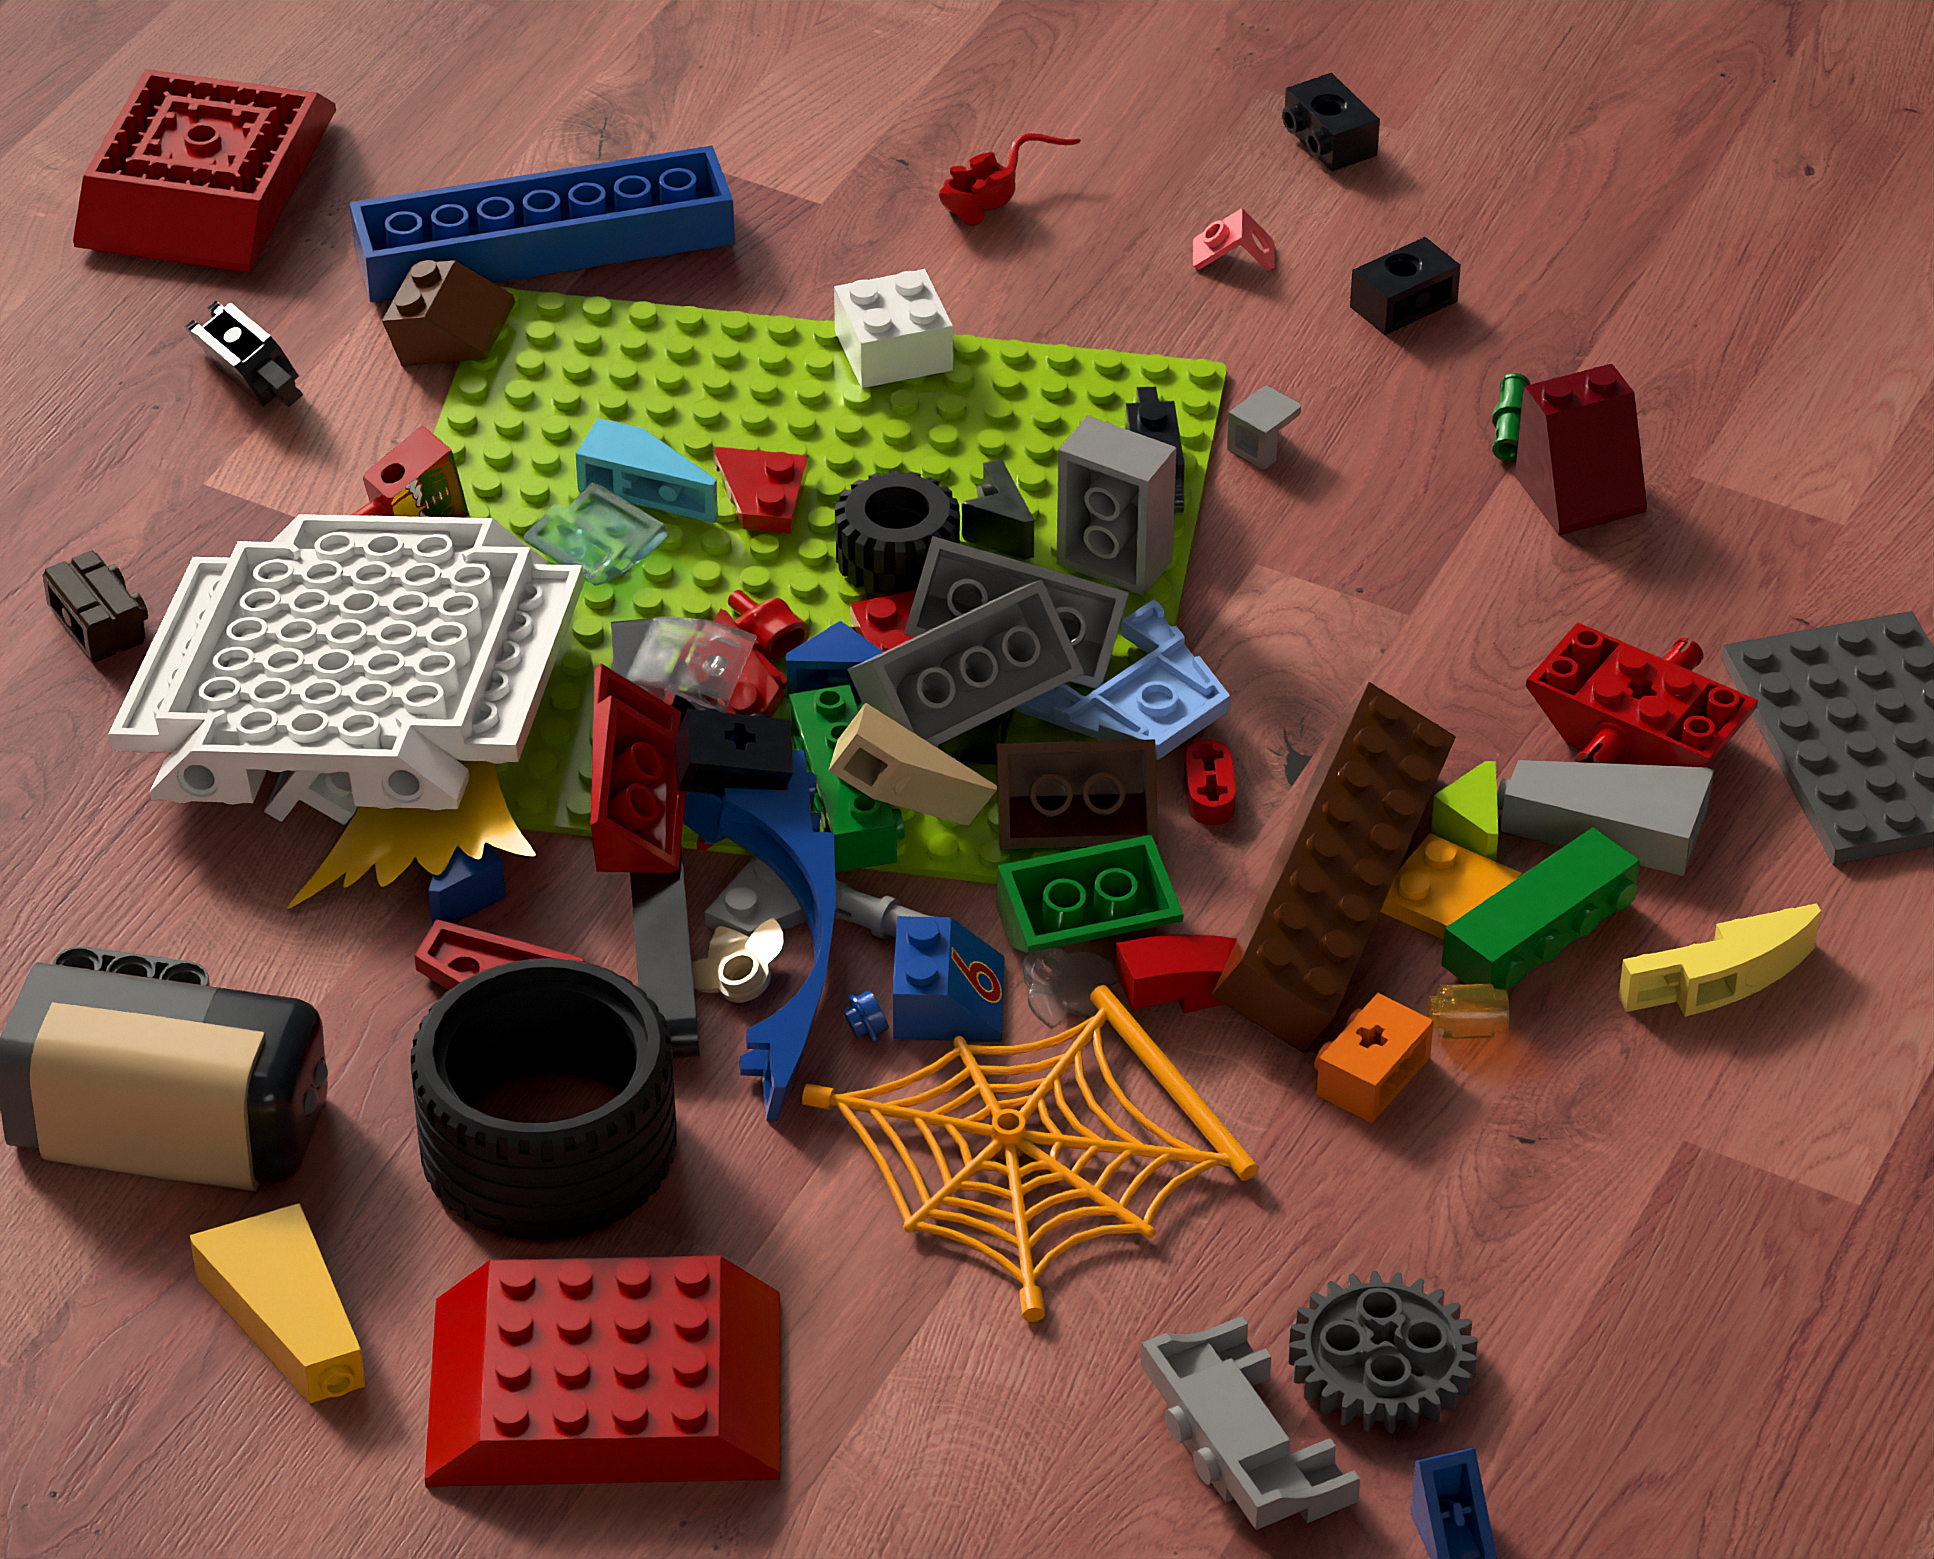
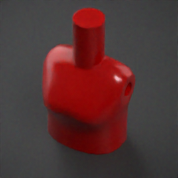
M736 590L729 596L728 605L740 615L735 622L753 641H759L764 645L768 659H782L786 657L788 652L808 640L810 631L807 623L794 614L784 600L773 598L758 605L741 590Z

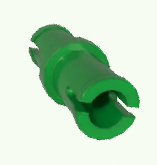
M1510 373L1504 376V380L1501 379L1499 403L1495 406L1492 415V423L1496 428L1492 452L1498 459L1503 461L1517 460L1524 386L1531 385L1529 379L1519 373Z

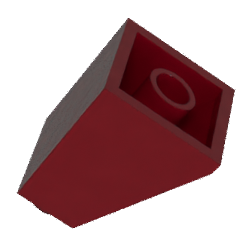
M1612 363L1524 386L1515 477L1558 536L1644 513L1647 509L1635 392Z

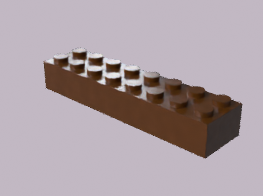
M1371 682L1366 684L1339 717L1211 996L1304 1053L1334 1019L1455 741V735Z

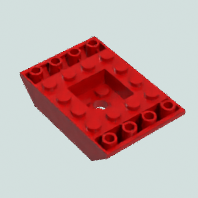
M145 69L83 175L73 236L74 247L95 250L97 252L138 256L144 259L152 258L180 262L186 265H200L250 273L336 112L335 103L316 92Z

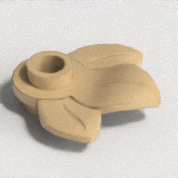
M771 918L762 923L750 937L736 930L718 926L709 946L708 958L692 962L694 989L708 993L721 992L725 999L737 1003L750 1001L762 994L770 983V967L782 955L785 947L784 933L779 923L774 918Z

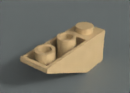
M867 703L864 704L838 738L828 770L872 799L969 826L998 787Z

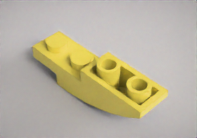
M1816 903L1743 919H1734L1716 924L1714 941L1623 959L1618 998L1626 1012L1677 1002L1684 1017L1739 1001L1785 976L1815 949L1821 910Z

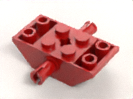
M1578 622L1526 680L1527 689L1566 744L1582 750L1575 758V762L1707 767L1755 711L1758 700L1692 672L1704 658L1701 647L1695 641H1692L1686 650L1681 652L1688 643V638H1679L1663 658H1660Z

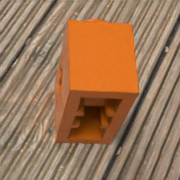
M1377 993L1363 1009L1357 1008L1354 1010L1343 1032L1334 1042L1327 1041L1319 1050L1314 1063V1069L1318 1071L1316 1095L1373 1123L1430 1059L1434 1020Z

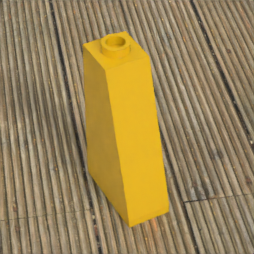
M300 1203L190 1235L195 1273L198 1281L309 1404L331 1397H339L350 1391L365 1387L361 1348Z

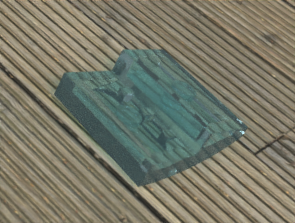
M593 481L567 509L555 503L523 538L525 543L561 565H582L584 579L594 586H598L632 568L669 535L662 522Z

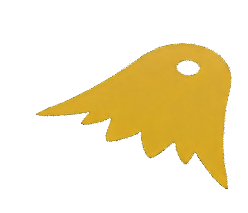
M457 760L468 768L470 776L458 809L434 811L428 808L395 807L380 809L377 807L359 806L330 854L294 897L287 909L318 893L344 873H346L343 887H349L360 879L374 864L378 883L381 887H385L393 882L412 863L414 858H417L418 863L429 873L436 876L442 874L458 846L465 854L477 860L483 856L485 843L518 855L535 857L536 854L519 831L508 810L498 781L495 763Z

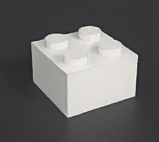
M925 269L904 271L896 275L870 280H858L853 283L834 286L835 332L861 388L953 371V325Z

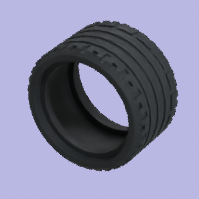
M545 958L515 961L484 970L458 983L457 986L443 994L442 998L431 1006L429 1014L421 1020L419 1031L415 1033L413 1038V1048L410 1055L421 1164L427 1182L431 1183L432 1191L437 1197L442 1198V1203L449 1210H454L458 1217L465 1221H470L474 1226L483 1230L518 1239L549 1240L572 1238L606 1228L620 1219L626 1218L636 1208L643 1206L648 1201L649 1196L655 1194L661 1187V1181L666 1179L670 1171V1164L674 1161L675 1147L677 1146L671 1036L669 1029H667L664 1015L659 1013L657 1004L654 1000L647 998V993L640 987L632 984V981L624 976H619L609 969L575 960ZM542 1074H566L594 1079L622 1092L599 1109L576 1118L549 1123H516L490 1117L469 1107L471 1102L492 1088L515 1079Z

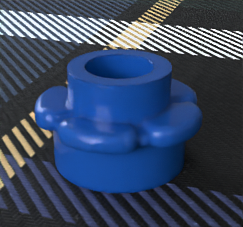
M870 990L856 997L852 993L849 994L848 1000L851 1006L844 1009L843 1013L857 1039L867 1034L872 1042H876V1035L889 1029L888 1022Z

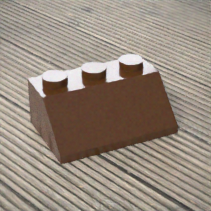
M1155 739L998 743L995 745L1000 849L1092 847L1152 835L1155 844L1158 845Z

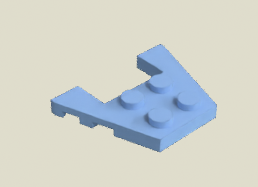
M1153 599L1123 619L1121 626V636L1148 653V655L1087 696H1082L1064 683L1014 708L1021 713L1101 741L1155 739L1156 760H1159L1230 711V695L1202 658L1192 655L1185 645V636L1177 626L1171 627L1164 618V609Z

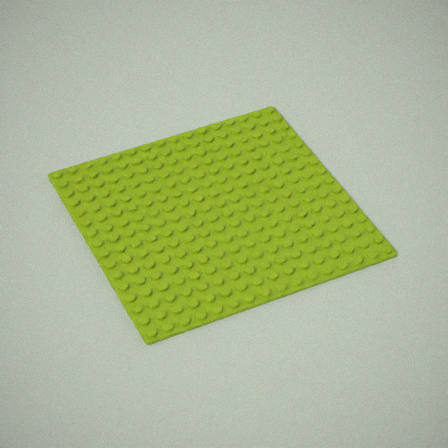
M501 287L513 294L516 302L487 358L484 360L460 361L433 433L452 450L469 515L464 518H493L546 559L548 565H582L585 582L519 762L495 763L502 794L518 829L592 837L590 825L595 668L603 664L614 671L611 622L662 617L669 705V680L681 675L719 610H726L734 621L740 617L728 605L729 596L736 590L743 591L758 605L773 598L784 600L793 613L807 623L810 631L808 640L839 621H842L855 631L850 619V604L884 597L885 594L876 593L873 595L864 592L863 586H853L848 582V576H842L838 563H836L835 507L836 503L840 502V495L844 490H851V484L858 480H868L869 475L876 473L886 475L889 474V471H900V474L915 472L920 473L922 478L932 477L939 481V486H947L952 491V498H956L959 503L960 544L1129 592L1122 620L1154 599L1164 609V618L1171 627L1176 626L1227 376V366L1224 363L1207 359H1186L1159 354L1147 355L1118 352L1111 349L1099 350L1070 347L1064 344L1050 345L1023 342L1015 339L1002 340L953 334V371L861 388L835 332V321H818L790 318L783 315L770 316L741 311L702 309L694 306L683 307L654 304L647 301L635 302L606 299L600 296L586 297L557 292H538ZM1156 386L1159 402H1175L1184 458L1183 514H1174L1172 562L1146 595L1143 596L1057 564L1058 449L1086 416L1125 429L1126 403H1136L1138 401L1136 395L1137 387ZM601 418L643 428L717 480L718 518L715 523L578 491L575 453L596 420ZM715 447L808 455V473L792 534L742 528L736 514V505L730 501L726 492L725 479L721 471L717 472L715 468ZM1002 459L1034 518V558L1024 560L970 543L963 539L962 504L967 500L978 498L977 486L978 484H983V463ZM1122 621L1103 684L1148 655V653L1121 636ZM786 657L770 660L786 677ZM1071 682L1065 683L1082 696H1087L1095 690ZM786 686L782 690L785 697L772 718L790 720L789 698H787ZM855 700L856 705L863 704L861 700ZM1014 709L1005 743L1101 740ZM792 740V750H796ZM959 761L996 785V765ZM995 792L969 826L890 804L891 809H900L905 830V838L897 840V862L862 869L997 884L998 865L1087 847L1000 849L997 795ZM810 804L811 812L816 813L814 805ZM683 823L682 848L697 849L698 834ZM728 838L706 849L707 851L755 856Z

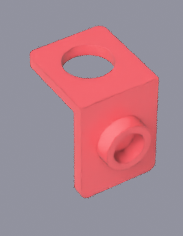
M1241 208L1222 221L1217 220L1211 223L1204 232L1193 239V266L1200 270L1239 245H1242L1267 271L1275 268V242ZM1252 233L1260 241L1263 251H1261L1259 247L1256 245Z

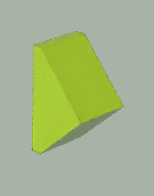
M1485 761L1434 795L1431 834L1495 862L1499 835L1496 761Z

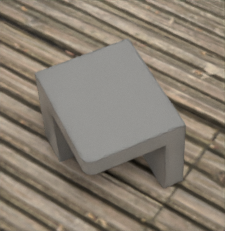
M1267 385L1263 386L1229 412L1227 450L1265 470L1276 462L1278 431L1301 414V404Z

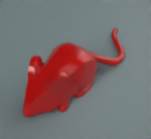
M1037 133L1021 135L1013 141L1010 147L1006 167L997 162L993 152L974 156L969 160L970 168L964 166H953L950 168L952 176L951 179L945 180L943 187L939 191L940 202L946 210L959 215L965 224L969 226L978 225L984 220L983 211L1003 207L1014 195L1019 147L1023 143L1042 141L1066 146L1078 144L1080 139H1062Z

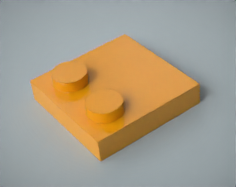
M1429 833L1398 870L1380 912L1444 940L1445 927L1522 876V873Z

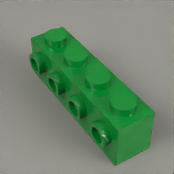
M850 685L789 694L791 737L795 749L805 751L807 772H814L816 790L813 805L816 813H819L820 827L822 832L834 833L835 873L896 863L897 840L905 838L904 822L899 808L891 809L889 803L872 799L828 771L838 738L864 706L863 704L856 705Z
M1592 827L1445 927L1441 966L1487 1000L1506 987H1514L1529 971L1544 961L1549 962L1553 960L1565 946L1580 936L1589 935L1601 921L1617 910H1625L1631 905L1638 893L1637 880L1640 860Z

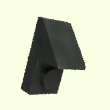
M1002 459L983 463V484H978L977 486L978 498L967 500L962 504L963 539L970 543L1024 560L1034 558V518Z

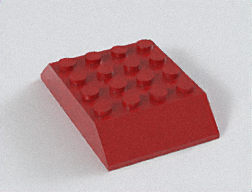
M669 1256L489 1260L436 1298L424 1478L425 1487L780 1480V1292L724 1257Z

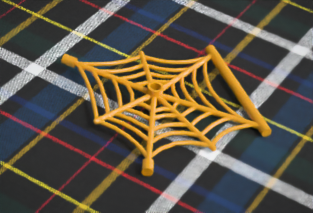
M1106 985L1097 987L1090 995V1000L1099 1010L1096 1015L1057 1036L1015 1046L968 1045L964 1037L957 1036L953 1040L955 1045L953 1050L935 1063L905 1078L872 1089L844 1094H835L834 1088L806 1083L803 1091V1105L830 1110L832 1106H837L859 1134L876 1160L904 1220V1230L907 1233L917 1230L950 1238L977 1250L1000 1264L1023 1284L1019 1296L1022 1317L1028 1322H1037L1045 1316L1042 1289L1036 1286L1035 1281L1051 1261L1075 1244L1111 1234L1140 1233L1148 1239L1154 1238L1156 1230L1151 1224L1155 1214L1163 1201L1179 1185L1217 1165L1231 1167L1242 1181L1250 1180L1259 1170L1257 1163ZM1106 1020H1108L1218 1153L1200 1151L1173 1137L1147 1119L1126 1098L1113 1078L1103 1052L1100 1028ZM1079 1035L1066 1053L1038 1063L1009 1067L979 1066L973 1054L1014 1055L1035 1052L1059 1045ZM1091 1039H1093L1095 1056L1103 1077L1119 1103L1144 1128L1174 1148L1143 1144L1117 1126L1096 1103L1084 1076L1082 1051ZM958 1056L961 1057L966 1066L963 1071L946 1083L920 1095L886 1103L864 1100L907 1087L936 1073ZM1073 1062L1076 1081L1088 1107L1114 1135L1124 1142L1103 1140L1083 1126L1066 1104L1060 1079ZM1054 1067L1046 1078L1020 1084H988L984 1076H1010L1034 1073ZM970 1076L975 1083V1086L954 1101L931 1112L906 1108L922 1104L942 1095ZM1036 1089L1032 1095L1010 1100L997 1101L994 1093H1019ZM1052 1089L1057 1106L1073 1129L1084 1137L1063 1135L1050 1119L1044 1099ZM979 1093L986 1104V1107L978 1113L964 1119L944 1116L961 1107ZM1023 1106L1020 1111L1012 1109ZM1037 1108L1042 1123L1050 1133L1025 1130V1123ZM850 1109L870 1113L893 1142L912 1176L923 1206L913 1215L910 1213L887 1161L867 1130ZM990 1114L993 1117L992 1125L979 1123ZM883 1116L912 1121L925 1137L933 1152L945 1185L932 1198H930L919 1169L902 1140ZM927 1125L945 1128L959 1145L965 1167L953 1178L942 1150ZM958 1131L992 1137V1142L972 1159L968 1143ZM1034 1144L1053 1146L1050 1150V1155ZM1062 1147L1087 1150L1072 1170L1058 1162V1155ZM1098 1152L1121 1154L1105 1168L1095 1186L1078 1176L1085 1165ZM1025 1153L1037 1162H1030L1019 1168L1018 1158ZM997 1156L1002 1160H1006V1165L991 1162L990 1160ZM1130 1157L1157 1158L1136 1176L1119 1203L1102 1192L1113 1172ZM1170 1160L1199 1163L1173 1178L1158 1193L1143 1220L1126 1209L1141 1184L1153 1172ZM1048 1169L1052 1172L1051 1174L1038 1176L1023 1185L1021 1183V1178L1033 1171ZM979 1170L995 1171L1008 1177L1010 1190L988 1183L970 1182L968 1180ZM1064 1180L1076 1188L1075 1190L1050 1196L1025 1211L1023 1195L1040 1185ZM957 1190L986 1192L1011 1200L1013 1214L983 1203L951 1196ZM1088 1197L1101 1206L1082 1207L1061 1213L1043 1224L1029 1238L1027 1222L1052 1205L1072 1199ZM941 1205L952 1206L1004 1220L1015 1225L1016 1237L993 1224L964 1214L937 1209ZM1085 1216H1116L1126 1223L1123 1225L1100 1226L1073 1235L1048 1252L1036 1268H1033L1031 1248L1044 1234L1064 1222ZM927 1218L961 1223L998 1237L1018 1249L1021 1270L1002 1254L980 1241L955 1230L924 1223Z

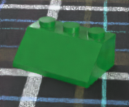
M1152 835L998 865L996 908L1010 946L1026 953L1183 921V911Z

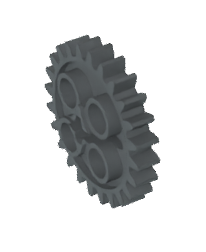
M1372 1271L1370 1283L1362 1284L1358 1277L1352 1273L1348 1276V1288L1343 1289L1335 1282L1329 1281L1327 1282L1326 1297L1312 1292L1309 1299V1308H1298L1296 1324H1291L1288 1364L1294 1366V1383H1305V1400L1321 1397V1414L1325 1415L1338 1408L1342 1411V1425H1347L1355 1416L1363 1418V1429L1366 1432L1371 1430L1375 1421H1383L1388 1433H1394L1396 1421L1404 1420L1414 1431L1418 1430L1419 1415L1423 1414L1429 1420L1436 1423L1440 1418L1441 1406L1454 1411L1457 1409L1458 1395H1468L1470 1379L1475 1378L1478 1340L1476 1337L1471 1336L1472 1321L1471 1319H1460L1461 1305L1459 1303L1443 1306L1445 1293L1443 1289H1438L1429 1295L1423 1293L1424 1279L1419 1278L1408 1287L1403 1285L1402 1274L1399 1272L1395 1273L1390 1283H1382L1379 1273Z

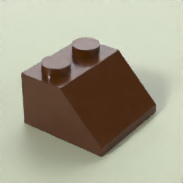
M425 260L412 265L382 322L401 366L484 360L491 351L516 301L513 294L455 260L440 262Z

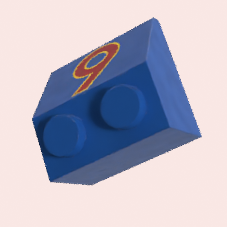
M897 916L893 978V1039L953 1041L955 1037L962 1036L965 1041L1002 1042L1005 956L951 917Z

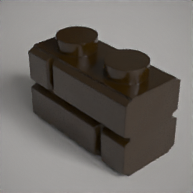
M92 550L72 558L69 564L64 561L44 570L42 577L47 605L87 656L95 663L116 655L118 649H121L123 652L143 644L146 638L143 621L148 619L147 607L138 592L130 594L126 590L122 573L115 564L107 566L101 557Z

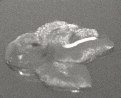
M1055 947L1027 953L1022 963L1024 981L1030 989L1027 999L1029 1007L1035 1016L1051 1029L1058 1026L1064 1020L1067 1012L1087 1019L1095 1016L1099 1010L1090 1000L1092 991L1101 985L1113 986L1119 981L1115 966L1108 960L1086 951L1067 954L1060 948Z

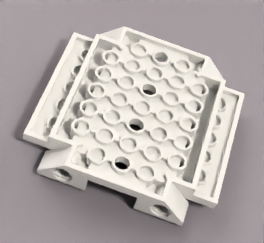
M299 514L272 542L238 541L230 558H192L108 733L112 751H134L136 753L172 752L164 760L150 790L151 800L174 801L177 803L191 801L224 802L232 805L253 803L266 770L271 772L291 770L319 771L325 774L349 772L355 806L377 807L380 809L395 807L428 808L434 811L458 809L470 776L468 768L457 760L488 761L496 764L519 762L585 582L582 565H548L546 559L493 518Z

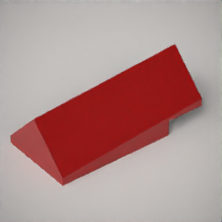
M603 664L595 668L590 826L596 871L673 873L679 869L686 800V791H677L675 736L680 727L681 711Z

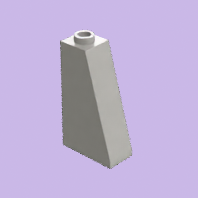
M1518 760L1511 779L1502 778L1497 791V806L1499 810H1503L1501 832L1564 847L1594 827L1638 858L1640 866L1684 876L1709 809L1714 770L1705 767Z

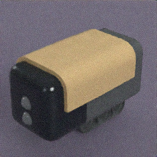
M91 947L65 949L56 956L52 964L37 962L32 966L0 1036V1110L6 1144L14 1147L39 1150L41 1158L49 1162L150 1178L256 1191L259 1182L270 1184L285 1182L293 1177L301 1167L327 1097L329 1070L325 1058L322 1020L312 1004L298 998L212 987L209 983L207 970L200 964L191 961Z

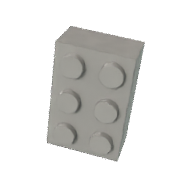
M1086 416L1058 449L1057 564L1145 596L1172 562L1176 447Z

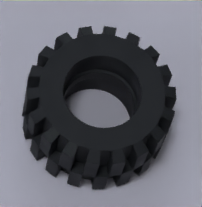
M889 471V474L880 475L879 473L869 475L868 480H858L851 484V490H844L840 495V502L836 503L835 541L836 563H838L839 571L842 576H848L850 584L855 587L863 586L864 592L873 595L883 593L885 596L917 590L932 536L960 544V512L957 499L952 498V491L947 486H939V481L932 477L922 478L920 473L900 474V471Z

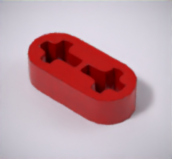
M1202 739L1191 743L1186 749L1184 768L1189 813L1197 822L1205 825L1223 824L1229 821L1235 812L1236 786L1232 754L1229 747L1214 739ZM1204 763H1211L1214 771H1205ZM1206 793H1215L1216 801H1209Z

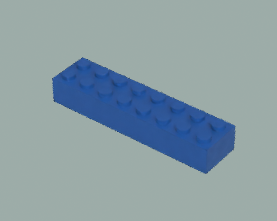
M713 145L349 202L354 249L370 302L394 300L412 265L425 260H433L435 262L455 260L494 283L519 278L529 279L538 275L556 272L578 271L582 268L606 264H622L631 260L656 256L665 257L674 253L714 249L718 246L735 244L733 198Z

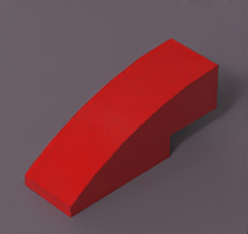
M1181 934L1146 937L1116 943V975L1132 1009L1137 1010L1178 1000L1183 1013L1224 1005V1003L1211 995L1237 938Z

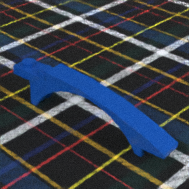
M792 750L793 775L785 790L725 788L717 821L718 834L753 853L786 884L805 915L813 944L814 967L798 993L783 1008L768 1019L747 1029L746 1047L753 1050L740 1056V1076H762L766 1121L778 1120L800 1067L825 983L836 909L834 833L820 832L819 813L811 812L810 804L814 802L816 780L814 772H807L804 750Z

